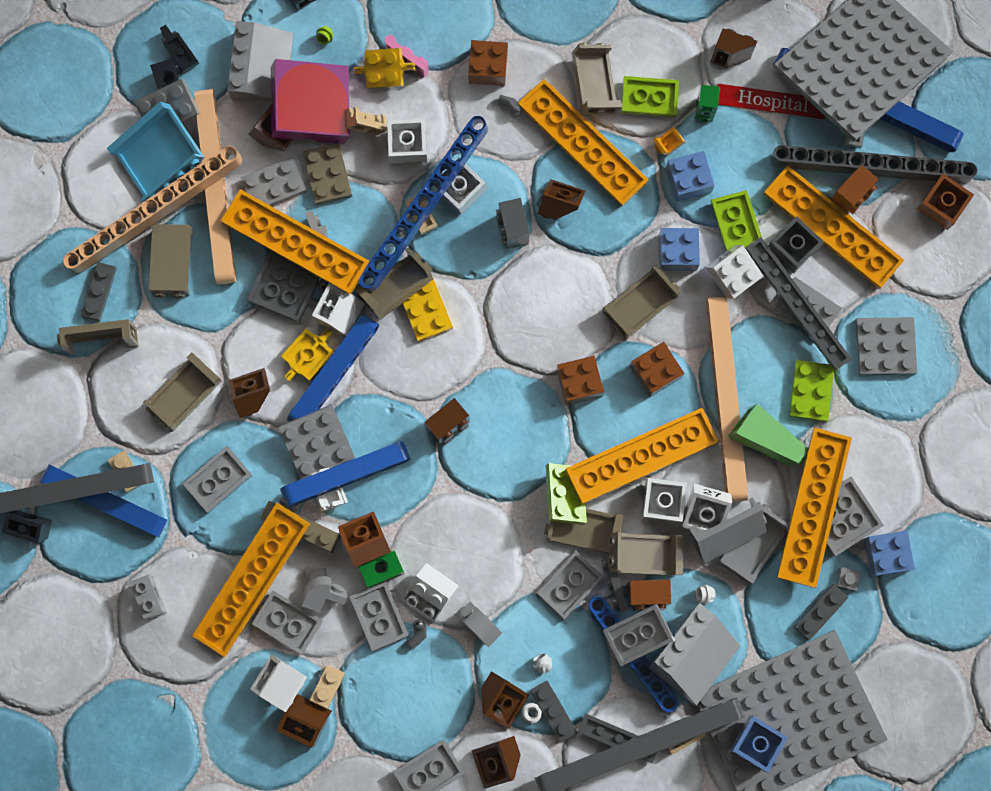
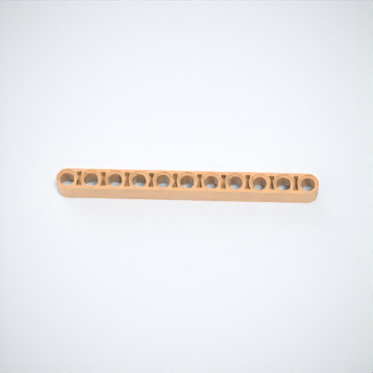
M213 89L194 91L195 103L200 111L197 114L200 151L205 157L202 162L221 150L216 99ZM215 165L213 171L217 170L219 165ZM225 177L205 189L213 267L217 285L236 283L231 229L221 222L228 209Z
M232 146L223 148L67 253L63 259L64 265L75 273L83 272L239 167L242 163L241 154ZM235 154L232 160H228L230 155ZM219 165V168L213 171V167ZM204 175L201 181H197L199 176ZM188 186L187 190L182 192V188ZM172 196L171 201L166 202V199ZM153 207H156V210L153 213H150L151 209ZM141 217L140 221L135 224V220ZM122 228H125L124 232L122 234H119V231ZM109 238L108 243L104 245V241ZM93 249V253L88 256V252ZM78 259L77 264L72 266L73 261Z
M726 296L707 297L706 309L725 492L731 494L732 502L747 501L748 491L743 444L728 436L740 420L728 302Z

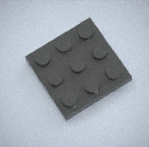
M269 250L247 301L300 323L320 278Z

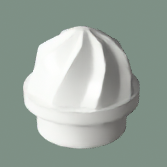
M708 585L697 587V602L704 605L713 602L716 594L712 587Z
M547 653L539 654L533 658V667L539 673H548L551 670L552 659L548 657Z

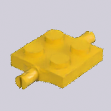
M402 48L365 50L364 66H355L354 70L359 71H354V74H365L366 88L404 86V73L407 70H415V67H409L415 66V63H404Z
M305 328L281 355V358L291 367L284 375V378L289 382L296 373L303 375L311 382L330 359L334 351L325 342L332 334L328 328L320 336L313 334Z

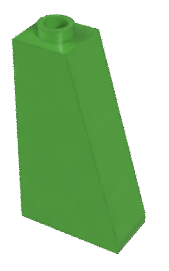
M758 404L747 409L728 435L731 439L788 466L801 464L805 460V454L809 449Z

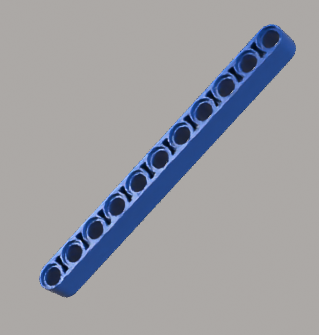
M781 48L773 63V66L786 53H788L790 49ZM900 101L880 118V120L948 152H956L964 136L963 132Z
M474 116L470 119L371 259L359 279L360 285L364 289L375 291L380 286L488 132V126L483 117ZM482 123L483 127L481 129H474L476 124ZM466 139H472L470 145H463ZM454 155H461V158L458 161L452 160ZM444 170H450L448 176H442ZM439 185L438 191L431 192L432 186ZM424 200H427L428 205L424 208H421L420 203ZM411 216H417L416 222L409 223ZM401 231H406V236L399 239L398 234ZM394 246L395 252L387 254L388 248ZM384 262V267L381 270H377V264ZM372 277L373 283L366 286L365 281Z

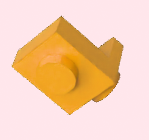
M676 127L671 128L661 137L653 139L657 152L667 156L686 143Z

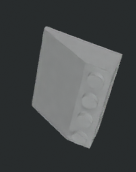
M236 21L228 83V93L231 99L273 102L271 94V66L275 59L291 60L294 33L255 22Z
M700 603L690 612L674 633L673 637L675 640L666 644L648 667L694 706H697L740 647L739 643L719 619Z

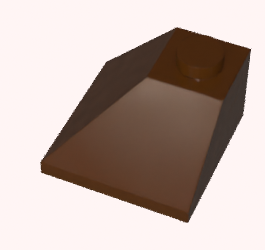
M272 102L248 135L262 146L284 152L292 140L271 138Z
M550 179L542 196L538 214L546 219L556 220L578 210L586 190Z
M265 368L228 380L232 401L239 418L257 413L270 392Z
M491 671L481 687L482 713L509 729L529 694Z
M515 736L472 750L484 789L515 779L521 756Z

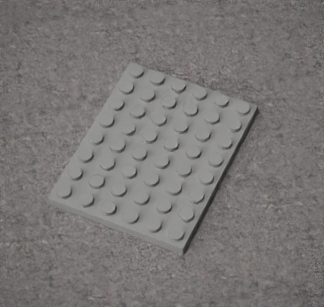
M848 0L774 64L773 69L848 138L855 142L944 62L953 51L896 0Z
M835 630L712 685L697 704L700 712L736 697L739 700L745 717L709 731L736 791L782 790L888 740ZM749 715L755 716L788 737L768 773L763 772L730 751Z

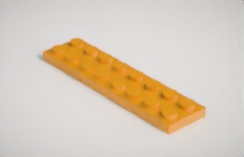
M545 79L518 102L521 109L620 206H624L648 183L649 179Z
M788 165L763 193L764 196L794 219L797 216L824 241V245L878 289L886 283L904 262L902 257Z
M241 189L221 219V222L350 295L369 264V260Z
M700 408L567 467L565 472L581 505L709 448L719 443V440L703 408Z
M813 428L776 578L811 588L817 587L852 437Z
M276 503L192 636L223 657H226L307 531L310 523L281 504Z

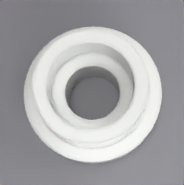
M529 703L524 706L522 717L526 722L536 723L540 720L542 711L537 704ZM530 709L535 710L536 714L534 717L528 715Z

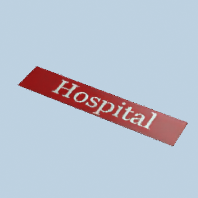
M718 83V87H720L719 105L825 120V115L803 95Z

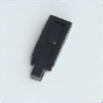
M166 24L160 28L164 36L161 39L163 45L183 73L199 64L178 32L174 31L171 33Z

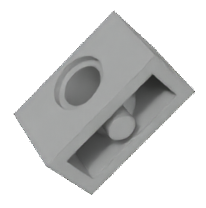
M145 575L129 582L143 619L150 620L166 613L153 576Z

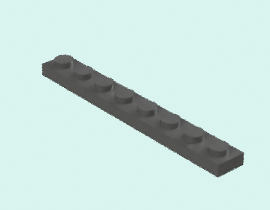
M762 237L745 247L757 267L834 371L851 361L852 358Z

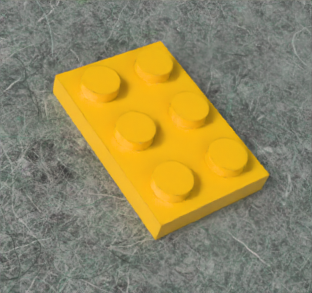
M434 278L403 302L418 342L453 329Z

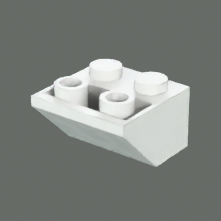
M329 283L312 317L315 322L346 336L356 323L365 303L354 295H350Z
M426 563L413 580L402 602L434 623L452 598L458 585Z
M271 654L250 689L286 712L299 690L303 687L307 677Z

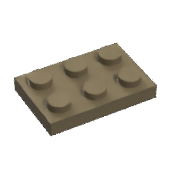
M339 143L303 151L316 205L352 197Z

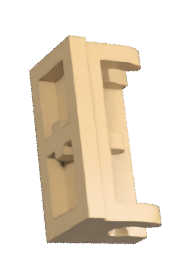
M358 107L353 109L347 108L346 129L378 136L388 131L386 115L381 114L380 122V115L361 112Z

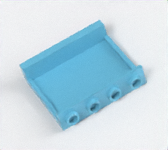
M164 102L157 103L107 147L110 154L117 155L143 195V198L140 199L141 202L146 201L198 166L205 158L170 104Z

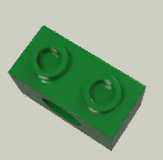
M701 84L697 96L694 119H698L700 122L713 121L718 108L720 87Z
M395 550L358 566L367 588L405 574ZM377 564H386L385 572L377 573Z

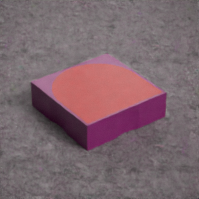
M275 59L271 66V94L273 99L271 138L289 140L309 139L318 142L345 144L350 137V129H346V109L349 108L348 66Z

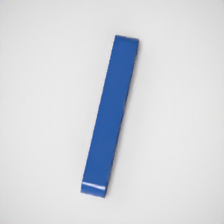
M365 314L360 316L287 417L289 422L321 409L380 326L377 322Z
M400 441L280 488L287 508L293 507L406 463L411 458L404 442Z
M48 464L39 482L46 484L76 477ZM110 492L76 498L157 537H160L168 521Z
M595 596L589 601L588 609L603 630L608 628L604 624V618L607 616L614 619V624L620 622L603 597ZM593 601H600L603 605L602 610H594L592 607ZM646 655L627 663L658 707L664 712L675 711L678 706L677 698L664 680L650 669L647 676L640 674L639 668L641 665H647L648 667L651 665ZM654 681H658L661 684V690L657 693L651 689V684ZM667 697L673 701V706L670 709H666L663 706V700Z

